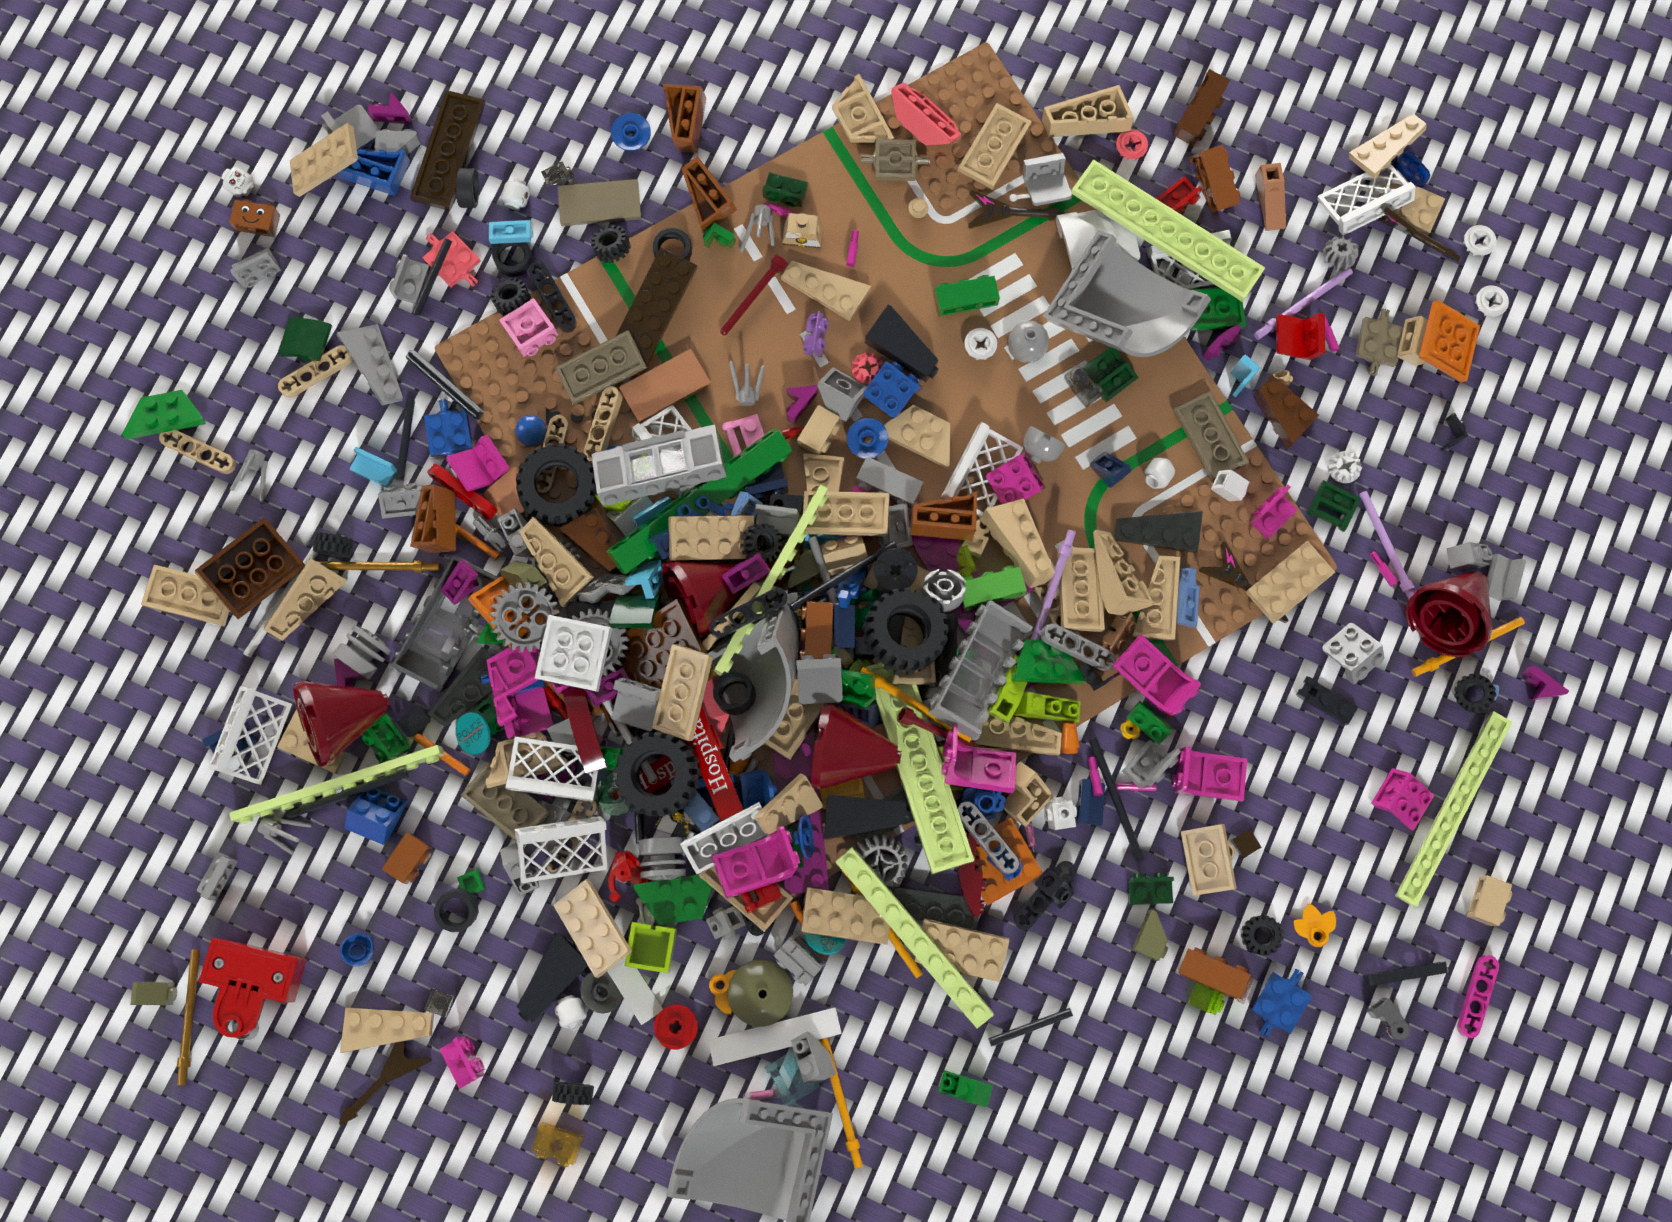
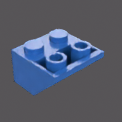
M378 788L362 793L347 810L344 829L384 845L394 832L407 804V800Z

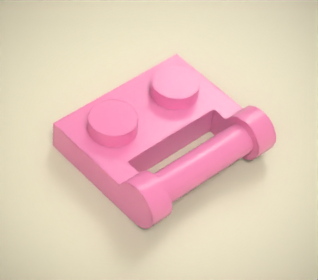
M757 414L736 421L726 422L722 425L723 431L727 433L734 457L742 452L734 430L740 428L746 448L764 435Z

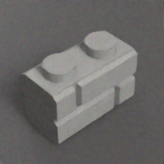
M795 932L774 954L778 965L784 969L787 968L793 973L792 977L800 984L803 983L805 986L827 963Z

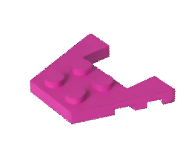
M518 646L514 651L510 650L509 647L487 660L497 722L500 727L518 717L507 698L539 680L535 679L540 652L534 646H532V652H528L526 647L523 652L518 651ZM551 682L557 694L571 687Z

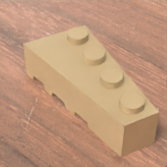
M1120 85L1044 107L1042 123L1048 137L1131 131L1134 117Z
M1020 499L985 509L980 519L981 522L987 525L994 540L1000 543L1005 555L1009 556L1015 564L1014 567L1020 566L1023 579L1028 587L1032 588L1049 583L1055 571L1025 500Z

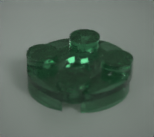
M608 774L609 776L598 783L595 793L596 801L602 808L601 810L613 816L631 813L633 808H629L624 804V798L619 797L616 800V797L613 796V792L618 790V787L614 785V779H617V774Z

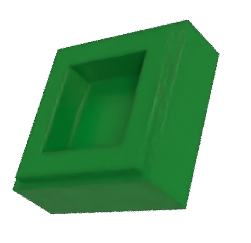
M479 869L457 877L461 889L469 891L472 895L486 890Z

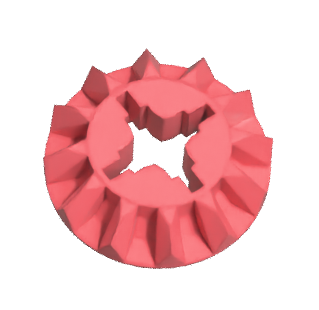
M1131 129V131L1122 132L1116 141V150L1119 151L1120 156L1127 158V161L1143 157L1148 149L1147 138L1138 130ZM1129 140L1132 144H1136L1134 151L1131 147H1127Z
M864 352L857 355L852 362V374L857 381L863 384H870L884 363L881 357L875 355L874 352ZM866 361H868L870 366H874L871 368L870 375L866 369H863Z

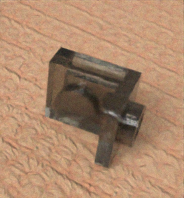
M563 161L541 171L547 187L560 183L563 178L566 179L569 185H574L572 181L574 174L569 166L565 167Z

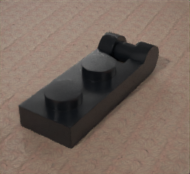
M1306 676L1303 681L1304 686L1298 690L1296 696L1345 726L1349 725L1358 706L1319 684L1315 679ZM1311 689L1316 691L1314 696H1311L1309 694Z

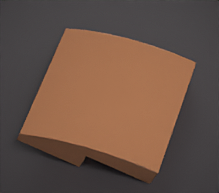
M516 466L483 493V496L496 507L500 517L512 509H516L522 516L526 512L520 503L516 490V474L519 472Z

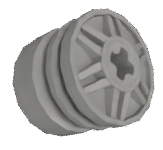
M354 625L352 630L359 634L358 637L354 638L349 633L346 635L352 642V645L348 646L340 643L332 654L370 680L378 669L371 661L375 658L384 662L385 659L377 653L382 650L389 655L391 650L388 649L383 640L369 630Z
M664 837L639 840V855L649 856V861L640 863V867H650V871L640 872V878L658 881L672 880L686 875V869H676L677 865H684L685 860L675 859V855L684 853L680 843L684 842V838Z

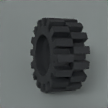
M612 225L611 228L606 226L605 230L601 228L599 230L600 233L596 232L594 234L595 237H592L591 246L598 260H603V263H607L608 260L609 263H613L615 259L618 262L620 261L619 258L626 257L624 253L628 254L629 249H631L626 232L620 226H617V228L615 225Z
M510 277L507 278L506 282L503 279L501 284H495L496 288H492L491 291L493 293L490 294L494 306L503 316L508 315L527 303L531 298L525 283L515 277L513 281ZM516 294L513 298L505 300L510 295Z
M753 524L747 527L749 530H744L743 532L746 536H741V540H744V543L740 544L741 547H745L742 553L748 554L746 558L749 559L760 553L765 562L773 561L772 559H776L778 557L776 554L781 552L778 547L782 546V543L778 541L782 539L781 535H776L779 531L774 529L773 525ZM759 535H763L766 540L764 551H759L757 548V538Z
M318 532L315 535L312 550L329 557L349 559L352 555L354 540L345 536L334 535L333 533Z
M1480 674L1463 676L1461 681L1458 680L1457 687L1454 688L1456 702L1468 712L1483 713L1486 709L1491 708L1492 703H1495L1494 699L1497 694L1495 686L1488 678ZM1472 686H1480L1484 692L1482 699L1476 702L1470 701L1467 697L1468 689Z
M1266 915L1251 917L1241 929L1243 930V934H1241V937L1244 939L1242 941L1243 945H1246V949L1252 951L1253 954L1270 955L1278 951L1277 948L1282 946L1281 941H1284V937H1282L1284 932L1283 929H1280V923ZM1259 927H1265L1270 932V939L1265 944H1260L1255 939L1254 934Z
M554 1082L552 1101L573 1105H592L594 1086L582 1083Z

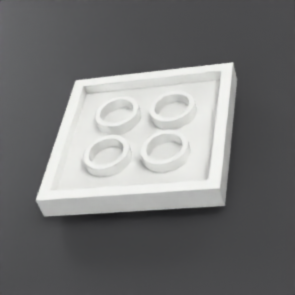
M548 615L535 679L599 692L612 628Z

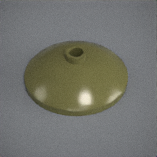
M762 959L749 961L735 971L729 982V1005L733 1013L741 1021L751 1026L764 1027L778 1022L786 1015L792 1004L793 985L791 979L782 967L772 961ZM760 990L766 991L764 998L759 997L758 993Z

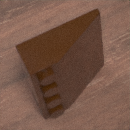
M264 517L195 569L194 573L239 620L303 570L305 564Z

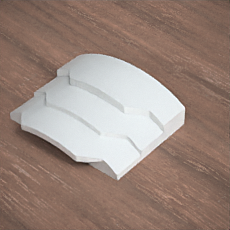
M1091 210L1081 213L1072 212L1057 215L1055 221L1060 239L1064 238L1072 270L1098 230L1114 235L1117 239L1114 244L1137 262L1139 261L1140 252L1136 235L1100 211Z

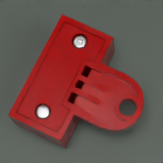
M211 938L199 982L220 987L213 1009L212 1019L215 1028L226 1037L239 1038L248 1035L255 1029L260 1019L265 999L282 1003L295 1002L307 958L224 938ZM233 1019L238 1022V1029L234 1033L228 1029V1023Z

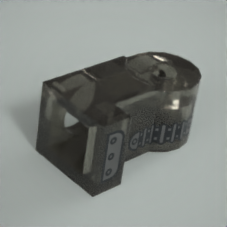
M1077 366L1064 375L1066 383L1085 408L1101 397L1103 390L1099 385H1095L1082 367Z

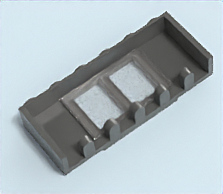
M456 555L446 562L444 566L445 572L442 577L436 580L432 595H429L424 601L422 613L415 617L413 621L414 627L410 633L405 635L402 642L404 645L400 652L397 651L393 656V664L391 666L397 671L439 692L444 688L475 633L469 625L472 624L478 628L483 619V616L469 602L470 595L499 578L467 562L478 573L475 580L479 583V586L458 604L454 605L443 594L441 589L457 564L464 560Z

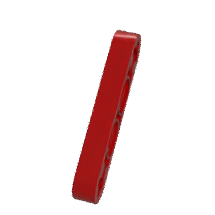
M433 464L427 471L428 475L443 488L454 491L458 499L486 519L491 520L498 512L492 503L474 490L467 491L459 479L441 466Z

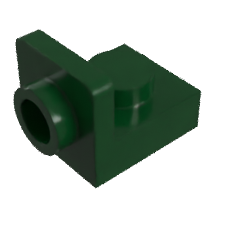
M488 697L473 709L475 713L485 719L493 735L505 728L504 725L500 727L497 722L496 708L491 697Z

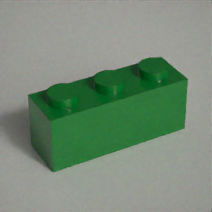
M982 275L973 280L961 279L957 283L952 284L947 282L941 283L934 288L933 293L938 317L998 306L1000 300L995 275Z

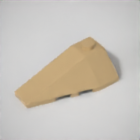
M1095 530L1093 535L1100 592L1105 609L1110 614L1126 615L1152 606L1154 603L1143 581L1139 582L1133 574L1135 571L1132 564L1128 565L1122 557L1124 552L1111 533Z

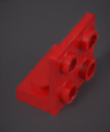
M1317 313L1307 319L1278 314L1276 316L1277 354L1312 360L1325 354V314Z

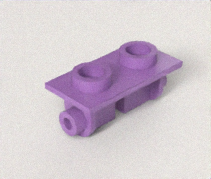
M818 311V314H810V317H808L806 332L813 334L805 335L803 350H805L804 353L807 355H812L815 352L819 357H822V352L826 345L825 333L828 330L829 323L828 319L820 311Z

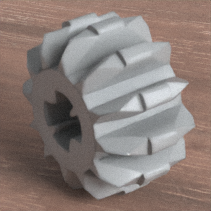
M1344 235L1341 239L1335 236L1332 240L1326 242L1323 249L1324 263H1329V268L1335 266L1337 271L1340 267L1346 270L1355 263L1359 250H1357V243H1352V238L1346 240Z

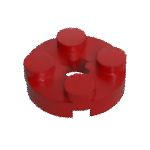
M674 1004L664 1008L658 1013L654 1021L655 1036L662 1046L668 1049L679 1050L688 1046L695 1039L698 1032L696 1015L684 1005ZM675 1020L679 1021V1025L682 1026V1030H678L677 1033H673V1029L670 1028V1024H674Z

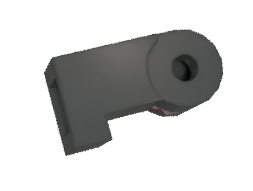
M1382 998L1366 1010L1371 1018H1379L1385 1026V1032L1390 1038L1404 1040L1409 1036L1410 1028L1390 999Z

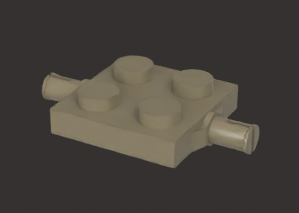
M876 139L873 155H861V164H873L875 180L915 181L917 164L929 165L930 156H918L916 140Z
M1381 309L1380 319L1378 320L1369 317L1362 319L1355 357L1365 359L1371 363L1368 374L1372 376L1378 375L1379 365L1394 367L1398 361L1397 354L1404 327L1388 322L1390 312L1388 309Z

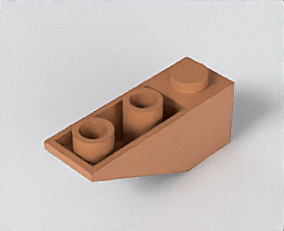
M1281 163L1261 165L1255 174L1265 231L1285 229V186Z

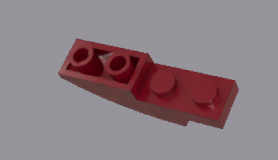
M967 830V840L974 861L958 866L957 876L964 902L972 917L978 918L980 913L984 912V900H981V891L985 892L986 878H983V872H974V869H978L979 856L976 855V847H980V845Z

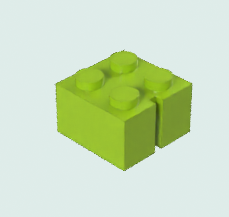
M632 922L628 942L632 952L626 956L624 966L670 973L677 929L656 926L654 930V925Z

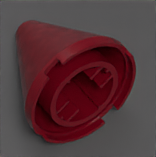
M670 560L663 563L662 577L667 595L672 597L673 601L676 599L682 600L701 641L710 634L709 625L711 621L730 611L753 584H749L734 594L731 592L722 575L737 564Z
M1470 571L1424 585L1417 589L1406 605V619L1412 632L1416 630L1423 637L1421 642L1443 655L1468 657L1473 652H1480L1492 634L1487 577L1479 571Z
M307 681L293 684L295 686L293 688V695L303 732H306L309 748L319 767L330 764L385 714L387 707L390 706L387 694H382L378 690Z
M835 703L823 704L818 724L819 732L813 754L811 774L813 789L822 790L895 768L896 763L900 764L902 751L898 750V745Z

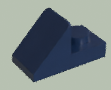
M1103 452L1089 464L1109 488L1113 487L1132 471L1128 464L1107 452Z

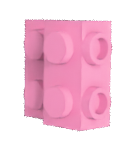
M534 298L499 320L523 357L535 355L539 347L544 344L551 345L558 336L555 327Z

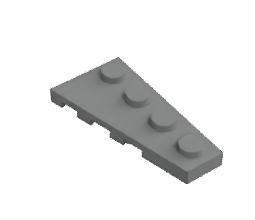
M378 324L337 332L338 339L346 347V351L357 364L361 374L365 376L368 385L381 405L402 401L403 397Z

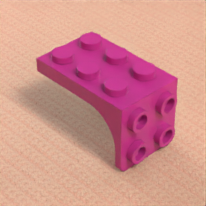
M1139 635L1112 665L1117 672L1157 709L1172 716L1179 714L1185 708L1187 700L1196 696L1201 686L1198 680L1182 672L1143 635Z
M953 725L952 731L947 732L946 744L944 743L942 756L945 757L941 768V774L945 775L944 784L1013 794L1015 790L1016 753L965 745L958 740V725Z
M1188 746L1180 749L1181 752L1177 756L1179 760L1174 765L1176 766V774H1173L1171 781L1174 793L1244 801L1247 769L1246 758L1192 751L1191 747Z
M784 826L778 827L773 834L761 840L712 855L711 858L726 899L793 876L800 860L797 852L793 851L791 847L792 838L788 830L785 831Z

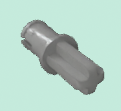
M478 516L474 520L473 525L484 536V540H488L498 553H502L509 546V543L497 532L498 529L493 528L483 516Z

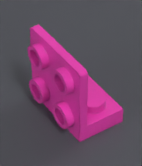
M488 435L482 436L473 449L452 454L446 458L467 491L494 484L510 468Z
M1026 452L986 474V478L1001 504L1020 499L1026 500L1046 489Z
M1289 485L1284 489L1279 487L1252 514L1254 519L1250 524L1267 540L1298 510L1283 496L1291 488Z
M543 687L507 698L518 716L504 724L507 738L514 739L515 737L545 731L554 725Z
M1392 768L1371 804L1375 808L1391 812L1408 829L1414 830L1434 798V794L1411 773Z
M465 1036L456 1037L453 1039V1042L440 1048L459 1089L484 1076L483 1070H485L481 1059H476L473 1053L475 1047L471 1039H466Z

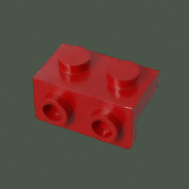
M1183 176L1156 199L1182 214L1186 210L1185 207L1187 205H1194L1201 198L1200 193L1203 188L1201 186L1195 188Z

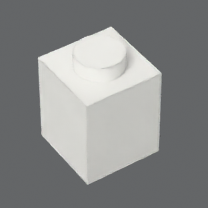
M1233 470L1219 471L1211 490L1228 501H1239L1246 495L1249 481Z

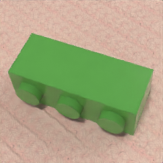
M1007 566L997 573L988 571L981 574L982 577L974 579L972 576L964 578L966 591L962 605L964 612L977 609L981 604L984 605L990 600L994 603H999L1026 596L1027 589L1020 566L1015 568L1014 566Z

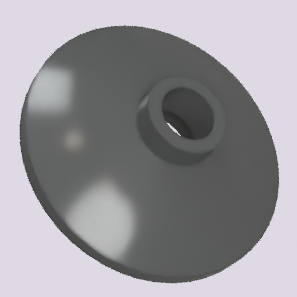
M591 972L583 979L580 989L581 997L589 1009L605 1014L612 1012L619 1006L622 994L608 972L599 978L594 977ZM596 991L600 992L601 997L597 995Z

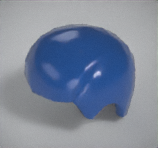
M535 415L522 417L518 420L515 427L516 437L520 443L526 446L539 445L544 441L547 432L545 422Z
M355 933L347 937L340 948V955L343 961L354 967L367 964L374 954L373 941L368 935Z

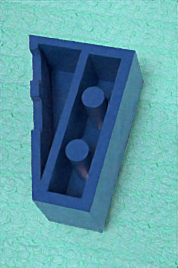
M357 150L358 160L337 173L341 179L396 196L410 160L405 150H398V152H386V150L367 152V150Z

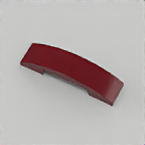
M578 687L563 690L562 693L569 722L585 773L607 768L585 690Z

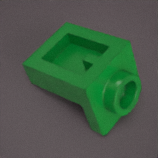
M716 223L711 228L708 227L703 234L704 245L707 248L710 247L714 239L719 245L723 247L728 246L731 249L736 243L735 234Z

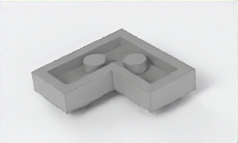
M605 573L579 591L577 595L579 601L597 603L607 593L625 595L636 585L626 586L625 580L628 576Z

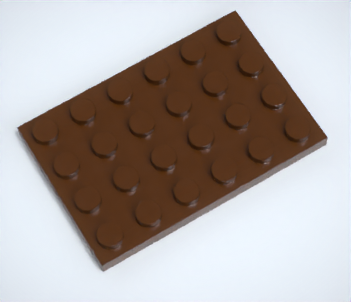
M676 599L657 611L653 628H631L623 637L629 638V641L624 643L625 646L629 647V650H623L622 652L627 658L620 657L619 660L622 666L615 664L614 667L616 671L623 668L630 680L661 689L672 644L707 654L682 600ZM608 648L606 658L610 655V648ZM711 664L707 682L717 676L713 664ZM609 669L608 675L613 673L614 671ZM600 704L614 736H621L622 734L611 719L604 704ZM626 724L629 730L634 728V726Z

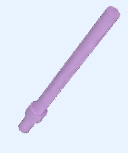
M1350 267L1346 270L1344 269L1282 314L1287 316L1295 315L1353 273ZM1271 318L1265 323L1264 327L1254 333L1257 340L1276 330V318Z
M1364 491L1359 496L1401 583L1399 586L1402 592L1406 593L1409 600L1414 594L1413 588L1415 587L1412 581L1408 579L1368 492Z
M1068 529L1064 543L1060 545L1058 551L1060 555L1054 569L1055 574L1051 578L1031 640H1040V633L1045 625L1066 560L1072 552L1071 546L1076 534L1075 531Z

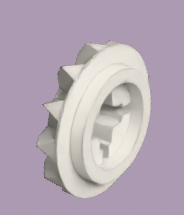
M1475 225L1465 233L1463 244L1466 245L1467 251L1473 253V256L1481 255L1483 257L1494 250L1496 236L1490 228L1483 225ZM1485 238L1481 244L1475 245L1477 239Z
M1486 286L1476 295L1475 303L1478 306V311H1482L1484 316L1488 315L1493 318L1502 315L1508 308V296L1504 290L1497 286ZM1494 296L1493 303L1495 304L1489 307L1488 300Z
M976 328L970 331L965 338V350L969 356L974 357L976 360H986L993 356L997 349V339L988 329ZM986 339L985 348L980 347L976 349V341L982 342Z
M1347 451L1337 452L1329 460L1328 470L1336 481L1351 483L1360 476L1362 467L1360 459L1355 456V453ZM1343 462L1345 464H1352L1348 468V471L1346 469L1339 470V468H1341V466L1343 465Z

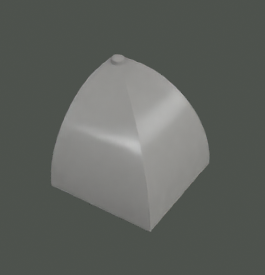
M1098 230L1043 317L1059 327L1132 356L1150 357L1168 350L1190 331L1211 298L1201 292L1181 287L1149 270L1114 244L1117 240L1114 235Z
M788 601L778 610L752 622L755 626L750 635L745 634L741 640L744 642L739 654L734 653L731 658L734 663L728 673L740 672L748 676L756 691L755 702L748 711L739 715H730L735 733V745L731 747L729 754L733 762L739 759H747L754 750L763 745L777 730L787 711L797 672L796 660H799L800 651L797 621L789 607ZM736 631L714 643L708 651L706 650L708 655L713 656L712 664L714 668ZM717 674V676L715 677L716 680H718L721 676ZM740 683L728 686L723 692L725 702L734 704L741 701L746 695V687Z
M733 1098L719 1102L698 1118L684 1138L675 1159L666 1196L676 1199H692L728 1205L779 1218L786 1222H809L833 1113L742 1098Z

